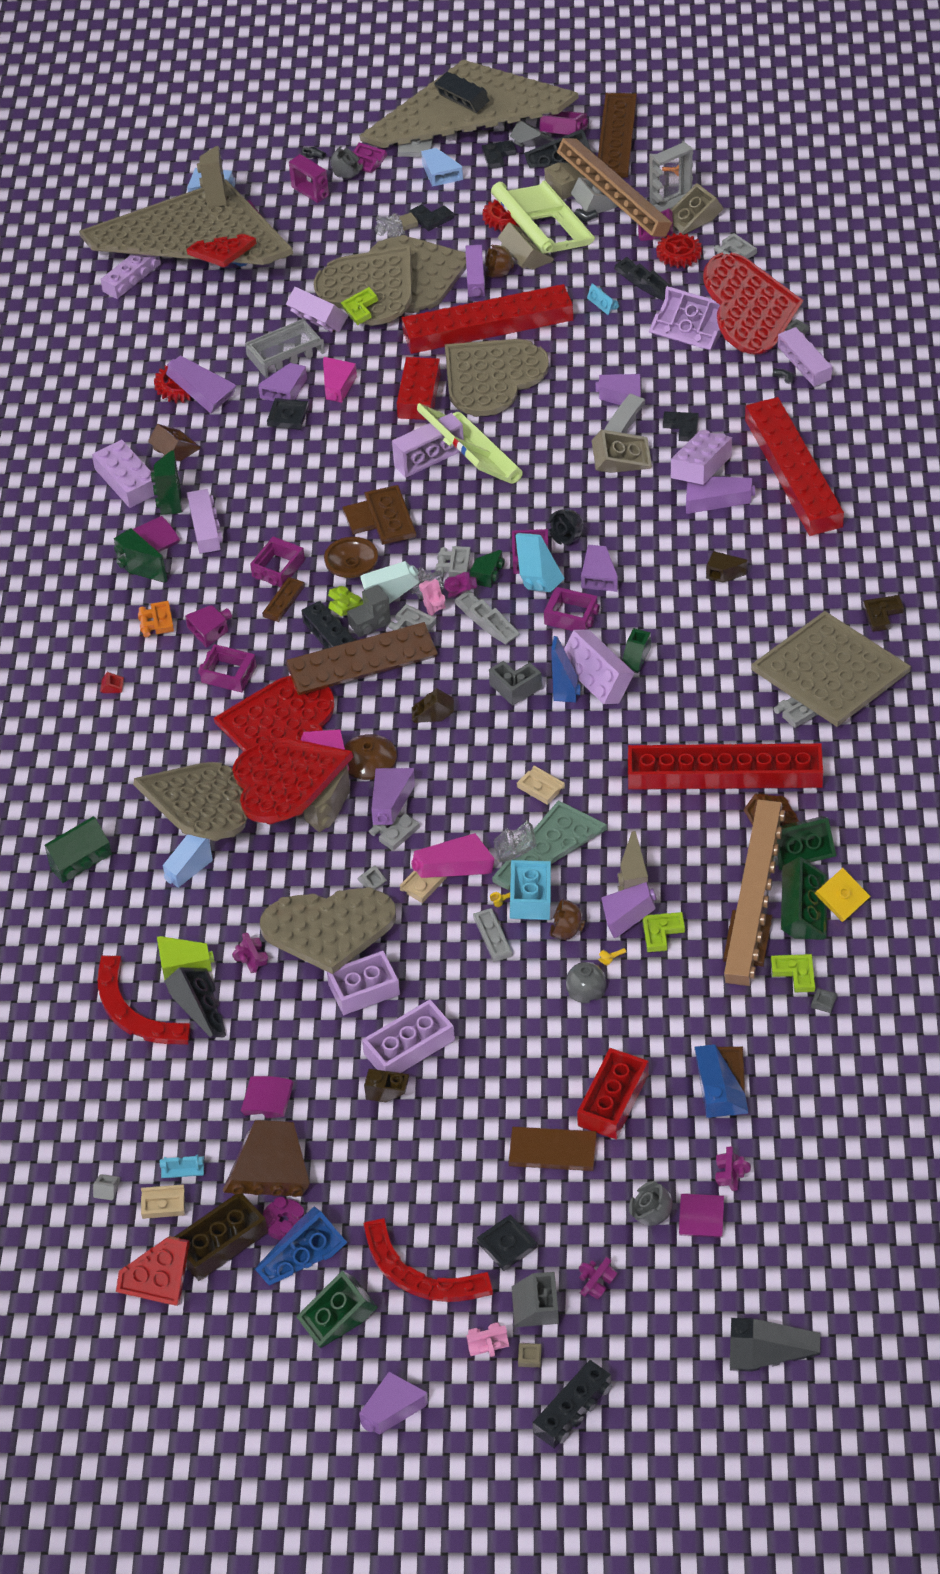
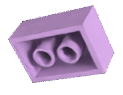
M294 287L286 303L291 308L290 311L298 317L305 318V320H309L316 326H322L331 333L333 330L339 333L348 317V314L334 304L297 287Z
M384 951L345 964L334 974L327 972L329 987L343 1015L400 995L399 981Z

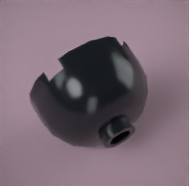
M571 509L555 511L548 520L551 526L549 533L553 540L560 545L562 543L565 545L574 543L581 537L584 531L581 516Z

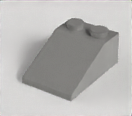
M578 178L571 194L575 201L583 207L584 211L590 212L596 209L597 213H601L618 207L587 178Z

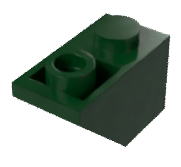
M497 550L475 559L470 570V577L476 578L477 585L492 588L494 581L497 582L499 571L503 569L505 564L502 550Z
M633 628L626 642L622 661L634 673H639L651 649V632Z

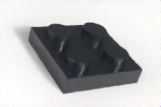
M275 398L267 419V426L301 430L309 407L308 401Z
M511 1214L476 1238L480 1247L503 1271L538 1247L537 1242Z

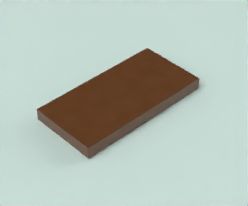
M398 485L364 492L365 500L382 545L416 537L415 528Z
M512 1127L508 1164L514 1167L594 1171L597 1131Z

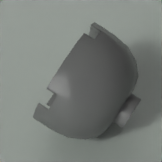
M340 146L331 156L330 163L333 173L337 177L353 178L362 170L363 165L362 163L359 165V158L354 152L348 148L343 150L341 149L342 146Z
M581 962L569 970L566 977V990L571 999L580 1003H590V1000L596 999L597 1001L605 994L606 979L604 972L599 966L591 962Z
M656 1181L647 1182L637 1190L639 1194L636 1198L632 1197L630 1200L629 1212L631 1216L643 1225L655 1226L665 1221L669 1217L673 1205L671 1194Z

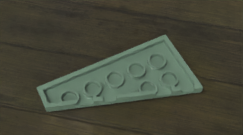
M558 800L492 877L493 883L510 890L511 860L551 861L552 864L606 831L607 824Z

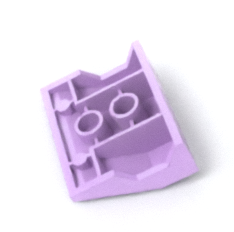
M667 286L665 300L661 310L655 314L649 333L711 351L722 334L717 323V311L720 305L713 299Z

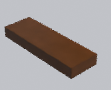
M288 577L262 612L263 617L280 622L304 589L305 582Z

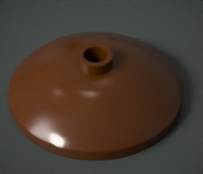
M345 537L336 540L328 546L324 554L326 568L334 575L343 578L360 577L370 572L378 561V551L375 545L361 537Z
M375 734L360 735L349 740L344 745L345 750L352 751L354 756L348 763V774L354 778L372 780L375 779L376 769L393 768L396 764V748L390 740L383 736Z

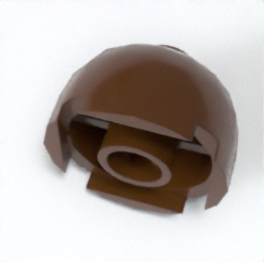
M492 244V248H489L486 254L485 266L488 267V271L485 272L487 277L502 278L513 268L514 259H512V255L507 248Z
M560 900L553 916L554 925L551 924L549 934L551 937L566 940L573 938L578 931L581 932L585 920H582L580 907L569 900Z

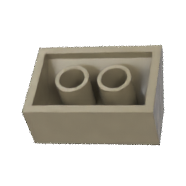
M215 146L201 155L199 163H197V171L202 176L199 178L200 186L204 187V192H202L203 202L206 201L207 207L227 205L226 184L219 146Z
M510 222L498 236V239L502 242L501 246L507 248L512 257L518 260L517 264L524 269L527 267L533 270L554 260L549 253H542L520 227Z

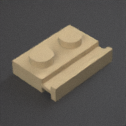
M533 766L532 770L528 771L517 782V788L548 805L559 794V791L565 788V783L540 768Z
M413 871L400 884V891L407 892V895L423 903L447 876L421 878L416 871Z
M184 1185L141 1188L142 1219L185 1216Z

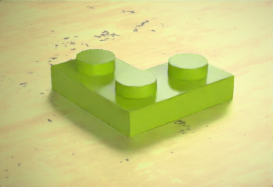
M368 287L342 301L341 306L351 319L359 325L372 318L371 313L366 307L377 302L378 298L371 288Z
M338 586L329 590L328 596L334 599V601H330L328 608L340 616H345L347 611L363 605L361 597L353 594L344 586Z
M682 912L647 915L642 919L647 952L667 951L666 934L685 933Z
M812 954L771 956L772 977L793 976L794 993L815 992Z

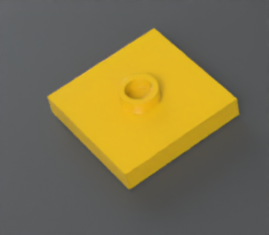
M844 868L840 869L815 892L818 898L841 922H844L871 897Z

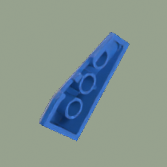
M554 636L551 649L553 701L576 703L577 695L581 694V684H578V676L558 636Z
M716 1045L695 1046L694 1050L706 1118L748 1114L745 1093Z
M314 1206L288 1231L257 1265L255 1270L268 1285H271L293 1275V1273L301 1269H307L313 1266L312 1264L323 1259L331 1258L347 1241L325 1215Z

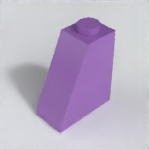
M466 245L468 297L485 296L482 245Z
M289 363L258 385L260 398L274 401L275 398L295 400L307 380L306 366Z
M640 374L599 375V382H596V392H599V399L621 405L630 393L641 397Z
M588 545L581 573V588L618 591V576L606 546Z
M647 882L601 897L607 925L613 938L620 936L656 909L654 901L657 900L654 889H649Z
M388 1372L359 1413L362 1427L369 1432L374 1431L379 1435L426 1407L428 1404L427 1392Z

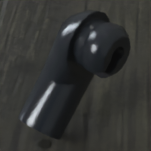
M304 147L302 149V154L306 158L318 157L323 160L326 157L325 152L315 147Z
M578 208L574 212L578 219L583 222H588L598 217L596 209L586 212Z
M773 368L772 377L785 378V383L792 384L795 374L786 369Z

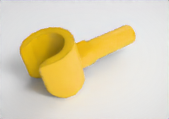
M493 892L490 895V900L493 901L495 907H501L503 901L510 898V893L501 895L499 892Z
M623 948L610 954L602 950L599 953L601 958L598 960L604 965H609L613 958L626 953V949Z

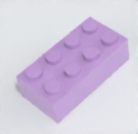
M452 413L437 419L455 437L464 440L463 424ZM431 423L392 440L394 466L405 478L460 451L453 445L449 446L444 442L443 439L445 437Z
M707 430L699 431L671 458V478L704 485L732 456V437L722 433H710Z
M123 440L92 454L95 470L129 508L154 496L153 485L155 483L151 481V471Z
M589 629L573 630L564 650L578 676V680L603 704H619L634 672Z
M429 999L362 1039L363 1052L377 1070L402 1073L455 1041L454 1026Z

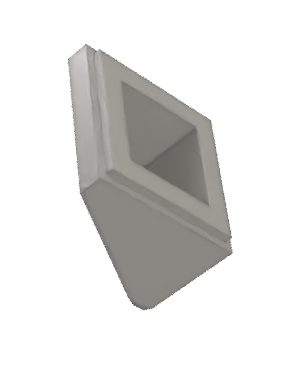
M376 865L357 878L362 885L371 887L374 890L387 881Z
M100 1174L93 1184V1197L113 1200L118 1189L120 1177Z

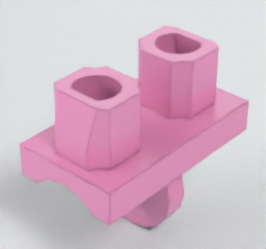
M433 579L430 582L426 580L419 584L428 615L432 616L436 611L446 608V598L441 593L437 579Z
M498 1322L490 1324L488 1330L480 1332V1329L477 1328L470 1329L468 1335H466L470 1356L488 1352L490 1357H494V1350L509 1347L507 1329L505 1325L501 1326Z

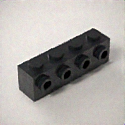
M448 71L434 83L441 96L475 113L490 101L487 96L488 93L483 87H478L475 83H470L465 78H460Z
M321 601L301 610L303 623L326 649L357 641L356 638L353 639L350 635L349 630L341 625L338 617H334L328 606H324Z
M589 1360L532 1422L533 1434L554 1449L559 1443H564L573 1427L577 1428L581 1424L583 1416L596 1407L601 1396H606L612 1388L611 1374L592 1360Z

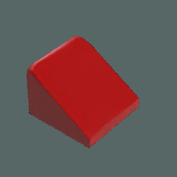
M106 672L102 678L100 692L122 693L124 677Z

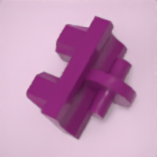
M463 572L457 576L445 579L444 586L449 592L448 598H454L477 588L475 577H469V572Z
M243 933V941L235 946L236 950H234L232 956L235 961L246 963L250 973H256L258 966L267 964L268 955L266 952H257L261 950L262 946L259 938H250L249 933Z
M733 1146L726 1147V1153L716 1155L718 1168H725V1171L716 1172L715 1180L718 1186H729L732 1191L738 1190V1180L743 1178L744 1174L750 1172V1163L745 1161V1157H739L734 1154Z
M606 1257L597 1270L594 1269L596 1266L594 1261H590L589 1264H580L579 1271L582 1274L579 1278L582 1281L589 1278V1281L580 1291L581 1295L585 1297L587 1294H590L596 1299L602 1296L607 1288L597 1280L602 1278L608 1284L612 1282L617 1275V1272L609 1265L612 1260Z

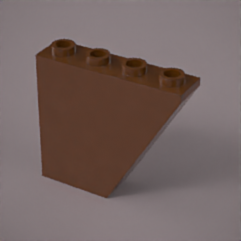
M255 1120L245 1137L223 1192L302 1197L310 1182L294 1122Z

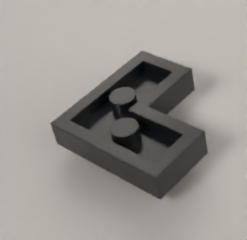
M513 140L482 145V152L488 170L504 167L502 157L516 155Z
M423 204L409 210V213H412L418 223L427 231L454 219V213L445 205L432 212Z
M664 411L663 428L679 429V441L689 442L697 434L699 413Z

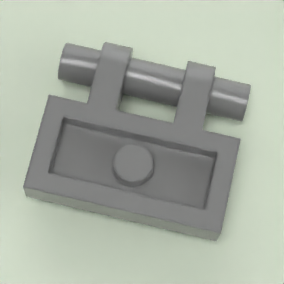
M735 233L722 240V247L719 245L714 247V251L717 254L722 252L723 254H730L729 251L747 259L757 254L756 247Z
M452 546V551H447V548L442 547L437 556L436 576L442 578L445 572H449V577H454L463 572H468L471 554L470 547Z
M406 604L395 615L398 622L394 623L391 621L388 627L392 630L404 628L406 625L411 626L425 622L428 631H430L436 624V618Z
M793 697L788 700H782L774 707L775 713L783 712L782 717L794 728L818 715Z
M404 814L400 818L397 816L389 828L385 827L386 825H373L369 833L372 836L380 833L379 842L394 851L420 828L419 822Z

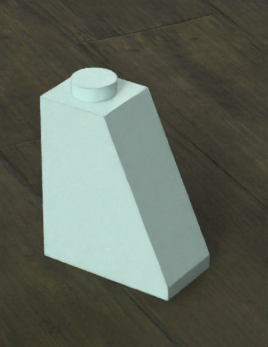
M406 561L360 576L364 590L379 585L389 598V604L420 583L418 570Z

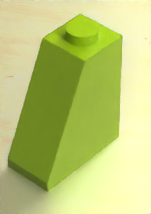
M163 936L157 937L164 980L179 967L206 968L208 972L212 971L211 963H215L213 951H208L207 943Z

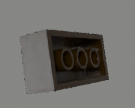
M235 1194L174 1237L190 1241L186 1268L200 1281L266 1235L268 1228L266 1218L245 1195Z

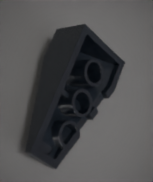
M583 129L525 152L524 156L529 168H542L556 163H569L557 153L563 138L577 139L591 151Z
M179 967L164 981L169 994L209 1037H225L226 1032L223 1019L217 1011L219 1001L214 998L213 993L216 991L215 985L207 969Z
M731 1318L730 1371L753 1372L760 1370V1367L768 1365L773 1367L780 1365V1362L797 1361L820 1355V1333L753 1318Z

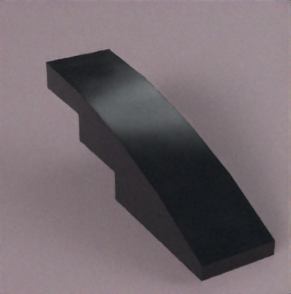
M625 257L615 265L614 269L628 281L660 300H665L666 287H672L654 270L649 272L640 263L638 265L634 264L628 257Z

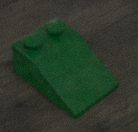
M132 528L114 538V550L117 554L116 561L120 568H124L128 573L163 583L167 582L163 556Z
M342 1270L296 1317L315 1343L322 1348L362 1324L378 1306L357 1279Z

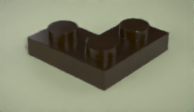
M899 595L863 600V608L872 632L890 629V621L887 615L900 614L904 611Z

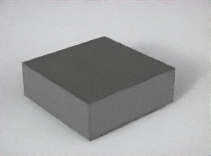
M795 319L785 329L787 331L796 327L805 334L809 331V326Z
M817 988L811 1008L831 1013L837 999V993Z

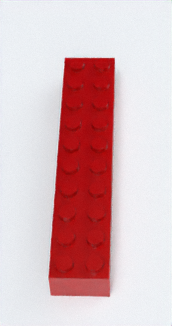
M556 285L402 317L403 334L410 353L413 354L445 347V344L467 343L573 321V304L565 285Z
M779 397L745 405V421L808 535L812 536L843 528L844 511Z
M822 743L628 745V790L822 788L823 785Z

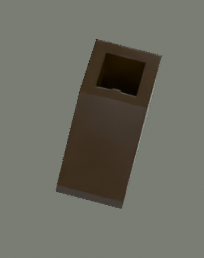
M713 551L706 565V579L722 583L745 576L748 573L747 559Z
M436 688L413 705L412 721L414 723L443 721L454 712V698Z
M368 1069L364 1083L366 1100L386 1103L405 1094L410 1077L409 1074Z

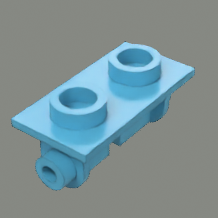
M593 283L591 284L587 299L607 315H609L610 310H616L619 307L618 301L609 297L600 287Z
M204 1156L164 1157V1159H160L161 1178L203 1176Z

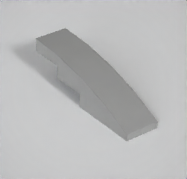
M630 393L614 413L604 430L627 434L628 428L636 420V414L645 405V399Z
M467 591L455 599L454 603L469 618L505 645L520 635L496 608L492 610L483 599L479 601L471 591Z

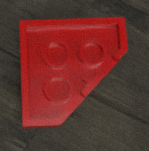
M239 234L237 238L227 239L226 236L214 238L213 242L204 243V240L197 241L186 250L187 255L225 268L243 253L250 250L257 242L255 237Z
M171 1236L165 1238L119 1270L116 1292L178 1306L181 1300L190 1241Z

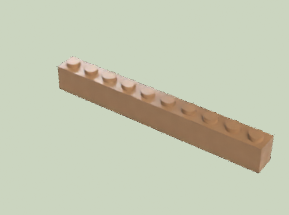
M571 138L562 139L557 151L559 155L651 236H667L672 222L579 140Z
M757 801L724 972L725 983L750 986L751 979H755L756 967L753 966L754 961H758L759 958L757 945L762 942L763 932L760 931L761 925L764 926L766 921L764 908H768L769 905L767 892L772 889V879H770L771 873L775 872L776 862L773 860L774 856H778L779 851L777 839H781L782 836L780 823L785 820V810H782L781 802Z

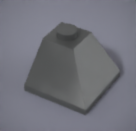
M523 121L517 122L510 135L515 140L514 143L521 147L523 145L528 147L542 146L555 140Z

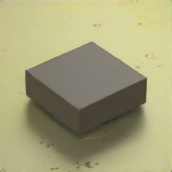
M412 213L397 217V223L403 231L418 226V221Z
M519 1343L518 1367L541 1368L542 1345Z

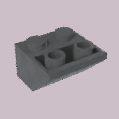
M555 1272L533 1273L512 1286L515 1327L559 1324Z

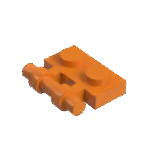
M169 601L152 603L151 609L148 610L145 607L139 608L140 631L144 637H149L150 631L154 629L156 634L174 631Z

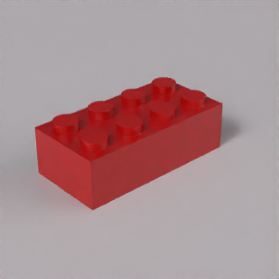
M406 357L397 399L398 419L426 420L417 411L419 403L434 409L441 376L440 358Z
M609 1048L577 1111L578 1127L597 1131L601 1135L617 1140L649 1075V1061Z

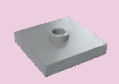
M432 135V139L420 141V138L412 139L411 143L399 145L398 156L422 157L421 151L432 149L434 135Z

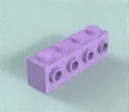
M131 254L101 278L103 292L118 299L161 264L160 256Z
M795 327L778 334V348L813 387L831 380L833 371L831 363L825 360L823 355L814 348L813 344L805 338L802 332Z
M208 489L187 492L199 554L220 550V543L223 540L221 532H217V530H220L219 521L214 519L217 518L216 508H212V506H215L213 495L209 496Z

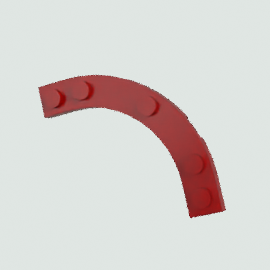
M101 955L97 979L98 991L104 1010L111 1020L128 1034L143 1037L145 1041L160 1044L188 1045L191 1031L190 1023L159 1022L136 1013L127 1005L119 991L121 956Z
M384 1218L363 1223L368 1247L376 1265L392 1283L404 1291L424 1299L441 1302H459L493 1295L488 1272L460 1278L438 1277L433 1279L426 1277L424 1273L410 1266L408 1267L401 1261V1258L390 1242Z

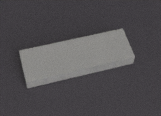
M492 908L473 913L474 921L493 962L512 957V951Z

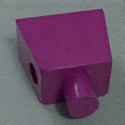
M210 605L185 615L187 628L207 648L228 632L227 620L232 618V614L228 608L219 612L214 606Z

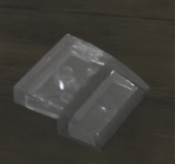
M526 821L514 832L507 828L494 839L497 861L501 863L515 859L537 846L533 825L529 821Z

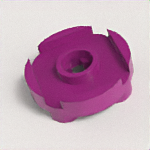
M284 1197L276 1198L263 1212L268 1228L267 1234L274 1239L281 1240L305 1215L303 1207L294 1200L285 1199ZM287 1216L289 1220L280 1222V1217Z

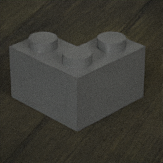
M379 585L362 591L363 605L347 611L348 624L358 637L385 627L391 622L389 598Z
M503 660L489 669V682L513 706L542 688V674L530 662L514 671Z

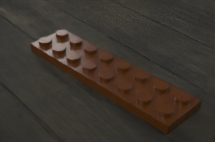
M605 93L598 158L621 178H628L637 93Z
M425 622L287 659L286 665L299 696L437 657V651Z

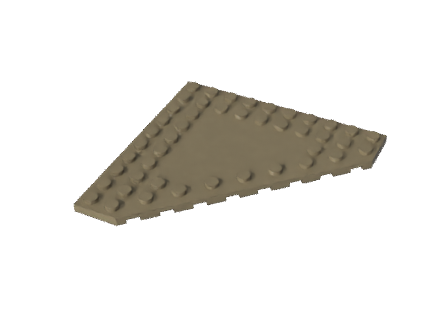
M461 60L453 68H450L448 72L456 74L460 78H465L468 82H473L478 87H483L488 93L487 96L490 101L477 113L441 96L434 85L441 77L439 76L435 81L418 91L416 95L409 98L383 119L377 121L372 127L366 129L359 137L362 142L386 148L389 147V144L397 142L398 145L411 143L412 139L420 138V141L432 139V135L442 134V136L455 134L454 131L464 130V132L477 130L476 127L484 125L486 128L498 126L499 122L508 121V123L521 121L520 118L543 117L542 114L552 112V115L559 114L576 101L579 96L578 92L467 60Z
M226 179L227 205L207 207L206 201L203 202L202 192H204V187L79 231L80 237L93 251L198 259L187 255L186 250L195 242L204 240V243L213 242L214 238L227 236V239L237 238L239 234H246L255 237L257 244L233 261L235 263L265 265L293 254L292 247Z

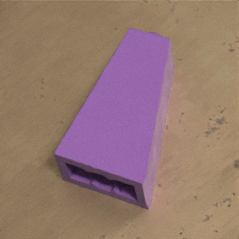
M181 355L176 359L173 358L167 364L166 374L210 414L234 395L236 389L234 383Z
M711 477L704 485L687 482L686 513L690 514L751 503V496H755V485H752V478Z
M381 768L375 770L372 800L373 825L393 824L415 786L414 768Z

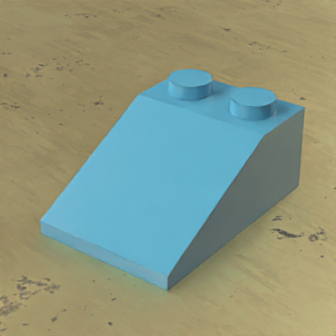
M516 534L519 571L524 586L528 590L551 592L565 578L543 538L537 534Z
M511 860L510 919L550 920L551 861Z

